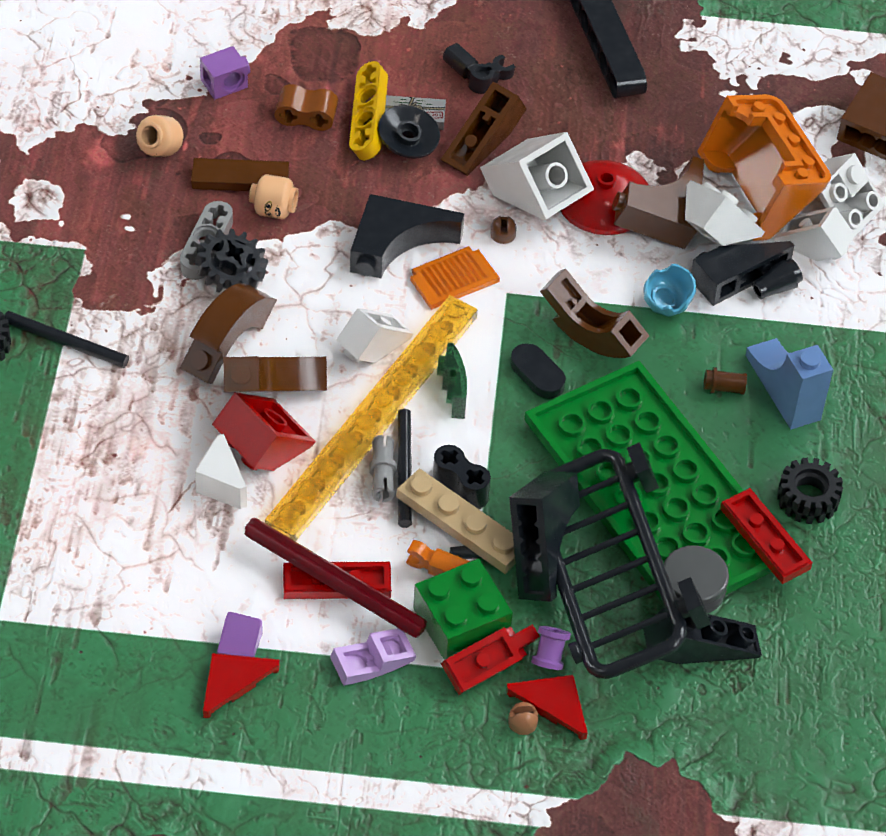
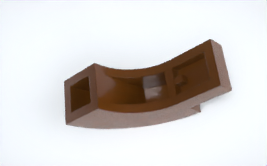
M566 268L558 271L540 290V293L557 313L553 318L556 325L571 339L592 352L612 358L631 357L649 337V334L630 310L621 313L612 312L591 300Z

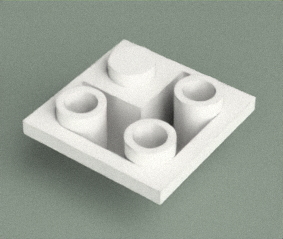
M852 153L828 158L824 162L830 171L831 180L826 189L818 196L825 208L835 206L856 236L885 205L856 154Z
M690 180L687 184L685 220L705 238L724 246L760 238L765 233L756 224L758 218L747 209H740L736 206L739 201L729 192L723 190L720 193L718 189L707 182L700 185Z

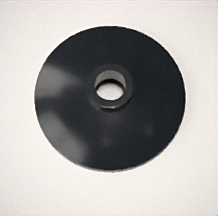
M408 105L392 107L381 116L378 124V133L383 144L393 153L405 158L417 159L426 157L437 148L440 141V130L436 121L427 112L417 107Z

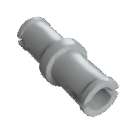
M378 435L372 440L373 460L369 465V473L373 477L372 497L379 502L380 491H383L382 502H388L394 498L393 477L397 473V464L393 460L394 440L387 435L386 446H384V435Z

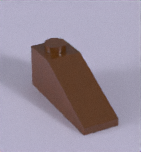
M492 82L441 158L442 162L468 176L511 134L527 110L519 96Z

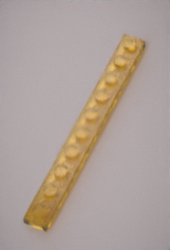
M449 295L266 517L265 523L294 541L298 540L371 450L373 438L383 435L398 416V410L405 408L477 319V308Z

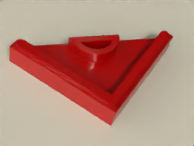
M212 653L203 707V718H210L214 711L229 701L234 702L255 688L256 683L271 673L279 672L280 660Z
M573 675L507 684L506 693L509 697H516L523 702L532 704L542 717L556 725L559 723L578 734L580 740L587 739L588 731Z

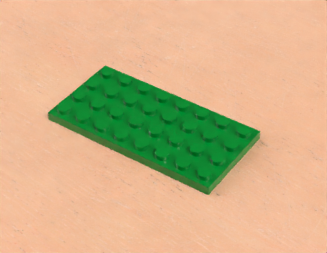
M640 360L525 412V422L559 466L600 449H613L622 455L626 463H629L631 458L627 448L640 442L650 462L659 488L646 493L640 481L635 482L634 485L663 563L673 551L681 547L702 546L711 549L722 557L728 567L729 581L726 595L772 573L720 510L722 501L744 490ZM605 462L577 473L579 491L616 476L612 465ZM618 482L583 497L595 514L625 502ZM628 509L600 520L613 538L635 529ZM638 535L618 543L631 561L645 556ZM648 562L636 567L649 585L655 584ZM657 590V591H654V592L657 594V596L660 598V600L662 601V599H661V597H660V594H659V591H658V590Z

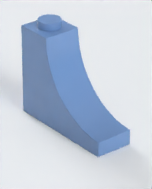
M776 338L747 347L745 356L790 430L820 421L833 368L819 346L814 345L788 353Z

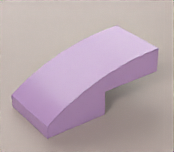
M397 628L370 633L365 643L333 648L330 658L343 686L392 672L413 662L416 655L405 632Z

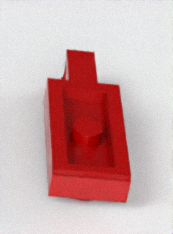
M533 624L516 634L512 627L507 629L504 627L445 659L440 664L458 695L520 662L527 655L524 647L533 643L540 636Z

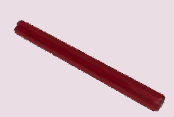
M252 518L244 528L246 537L412 637L419 638L426 629L427 621L423 617L261 520Z

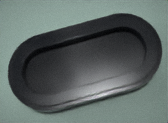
M525 343L513 349L510 363L511 368L535 394L542 398L551 399L563 393L566 381L565 374L541 348L534 344Z

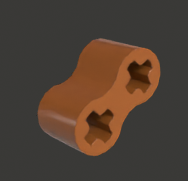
M288 84L281 88L274 113L275 119L286 126L306 125L318 131H325L333 125L339 100L337 95L328 89L307 90L295 84Z

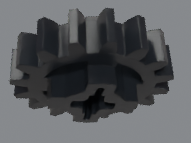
M219 229L215 237L208 234L205 241L199 245L195 265L199 266L197 274L198 276H207L205 281L207 286L213 283L216 284V292L218 293L223 288L227 289L238 283H245L257 289L259 282H262L268 264V259L263 258L265 249L256 248L257 239L248 241L246 239V232L237 236L234 229H230L229 234L225 235ZM216 251L215 256L211 258L212 253ZM252 266V270L247 273L248 268Z

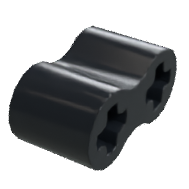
M448 444L439 447L434 453L432 477L477 509L485 507L489 499L490 472L481 465L469 462L461 448L455 445Z

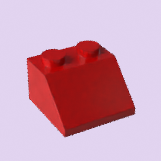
M234 392L212 423L220 434H224L229 447L239 452L242 456L241 461L255 471L258 469L274 471L310 449L316 442L274 398Z

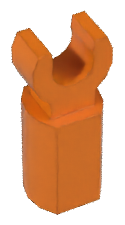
M413 540L407 550V553L410 555L406 563L414 568L428 569V574L433 576L470 562L438 548L434 551L418 540Z

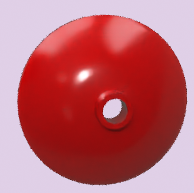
M593 160L582 163L594 190L560 210L562 215L574 226L593 234L617 235L631 231L614 225L615 211L612 210L613 200L618 192H623L629 181L649 185L646 179L633 168L620 162Z

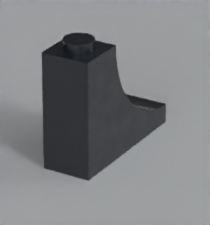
M370 194L350 250V272L382 279L385 270L391 262L412 248L430 243L460 244L463 236L464 213Z
M544 471L509 497L518 598L521 600L552 602L557 597V565L562 538L570 518L580 507L577 473Z

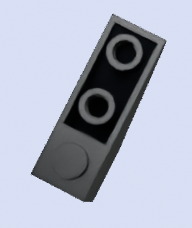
M663 607L656 615L665 612V608ZM708 614L711 625L699 630L691 617L686 618L687 636L685 642L678 650L658 660L675 664L755 659L760 658L762 654L755 625ZM669 618L643 628L647 648L663 642L671 636L673 630Z

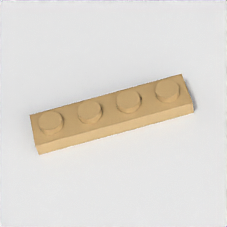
M419 468L397 488L396 497L504 574L515 565L513 533Z

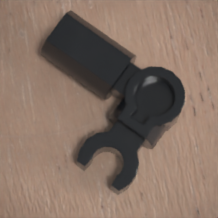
M458 43L447 47L443 54V60L464 79L468 78V87L471 91L478 94L486 93L492 82L498 83L499 79L508 80L514 75V64L503 67L504 55L496 56L493 59V63L479 64Z

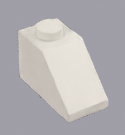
M833 206L795 216L777 232L773 239L775 242L791 241L795 245V252L818 262L831 258L836 260L844 256L855 234L838 209Z
M357 307L336 341L345 348L343 353L354 362L366 361L376 363L410 340L414 333L392 314Z

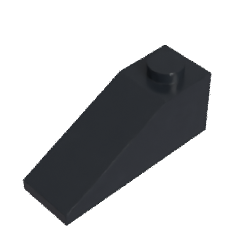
M791 241L718 246L709 252L700 253L693 259L691 274L696 280V288L714 306L751 287L754 281L763 276L781 259L785 261L789 258L792 259L795 245Z

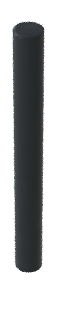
M7 311L5 313V319L8 320L10 326L125 368L128 364L129 355L14 312Z
M406 408L398 410V487L412 475L411 411ZM398 499V525L402 528H408L412 525V508Z

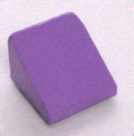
M228 612L217 654L255 657L263 634L262 620Z

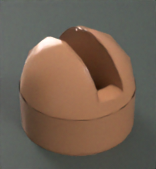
M520 702L512 707L509 713L508 724L513 732L527 735L535 731L539 718L535 706L528 702Z

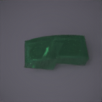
M447 342L446 355H439L437 375L443 376L442 390H447L446 403L452 404L451 418L465 419L467 398L466 370L455 344Z

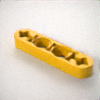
M377 61L364 64L356 75L349 146L355 155L363 161L377 155L382 146L378 133V124L381 116L385 113L388 74ZM372 118L370 122L363 125L368 119Z

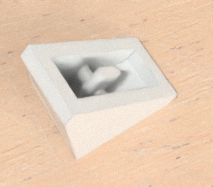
M224 434L217 435L195 471L196 493L239 509L247 508V486Z

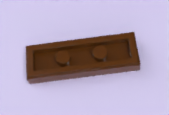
M193 158L192 189L250 191L251 185L253 183L258 184L259 179L265 174L289 178V162Z

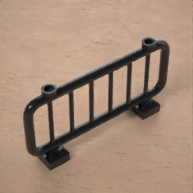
M640 442L627 448L631 458L629 463H626L622 455L613 449H600L549 470L554 472L580 473L598 464L610 463L616 476L579 491V499L617 482L625 499L624 503L567 526L564 535L625 509L629 510L635 526L633 530L564 559L559 551L557 587L576 640L569 643L568 646L575 663L583 662L588 673L601 679L617 677L678 650L685 642L687 636L686 618L691 617L698 630L711 625L702 598L691 577L677 582L682 597L676 598L634 485L635 482L640 481L646 493L659 488L650 462ZM638 535L645 556L572 586L566 565ZM648 562L655 584L583 614L581 613L575 595L576 592ZM654 591H659L666 610L665 612L591 642L585 620ZM669 618L673 631L667 640L610 664H601L597 660L595 648Z

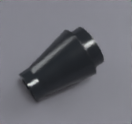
M789 258L786 261L781 259L763 276L754 281L752 287L757 297L762 300L768 296L797 288L798 283L803 281V275L793 259Z

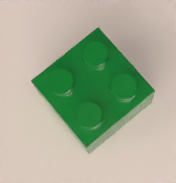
M479 558L414 585L413 609L416 614L426 619V631L444 660L504 627L506 629L511 627L513 612Z

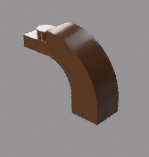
M238 283L224 290L208 306L193 328L189 337L194 340L180 369L208 384H213L223 364V357L227 356L237 338L251 327L263 329L277 299L245 283Z

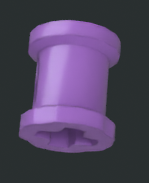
M539 626L538 633L541 634L537 654L532 656L531 663L548 669L563 670L564 663L561 659L565 641L570 640L571 633L555 627Z

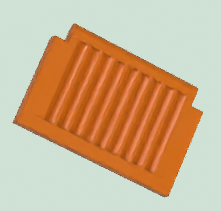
M469 246L411 269L413 276L410 278V281L431 310L500 282V277L480 250L472 251Z

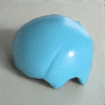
M671 264L668 268L662 270L656 269L644 284V300L655 313L665 316L678 315L684 312L692 302L696 293V280L688 269L678 264Z

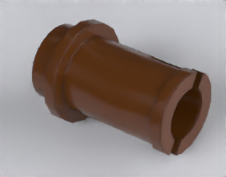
M713 367L712 370L706 369L703 388L704 390H710V394H714L715 391L745 394L747 373L717 371V367Z

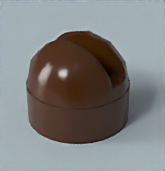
M498 216L491 224V238L500 244L512 242L516 237L517 227L515 221L509 216ZM501 227H506L507 232H501Z

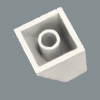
M568 132L526 139L480 167L494 197L542 220L548 219L594 190Z

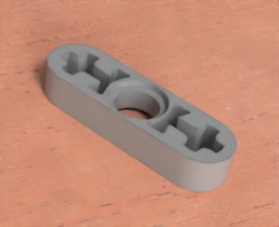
M213 201L205 206L180 255V270L184 277L191 280H199L206 277L198 276L199 266L193 265L200 245L198 240L208 234L215 237L219 229L225 235L229 234L233 225V210L228 203ZM220 215L216 222V226L213 225V219H216ZM216 251L212 253L211 258L215 256Z

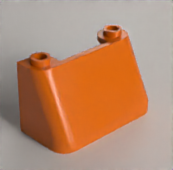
M727 95L697 151L701 159H704V163L710 171L714 173H732L757 213L753 214L758 218L756 224L765 233L760 238L752 239L753 241L771 239L823 192L831 180L830 171L782 100L772 95Z

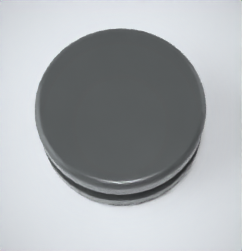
M685 546L676 549L666 558L664 566L676 598L682 597L677 582L691 577L702 598L707 614L716 610L722 604L729 581V571L725 561L716 552L702 546Z

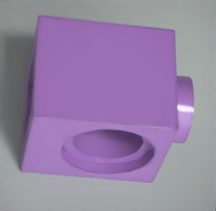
M234 46L200 57V78L214 100L248 88L250 66L246 57L240 56Z

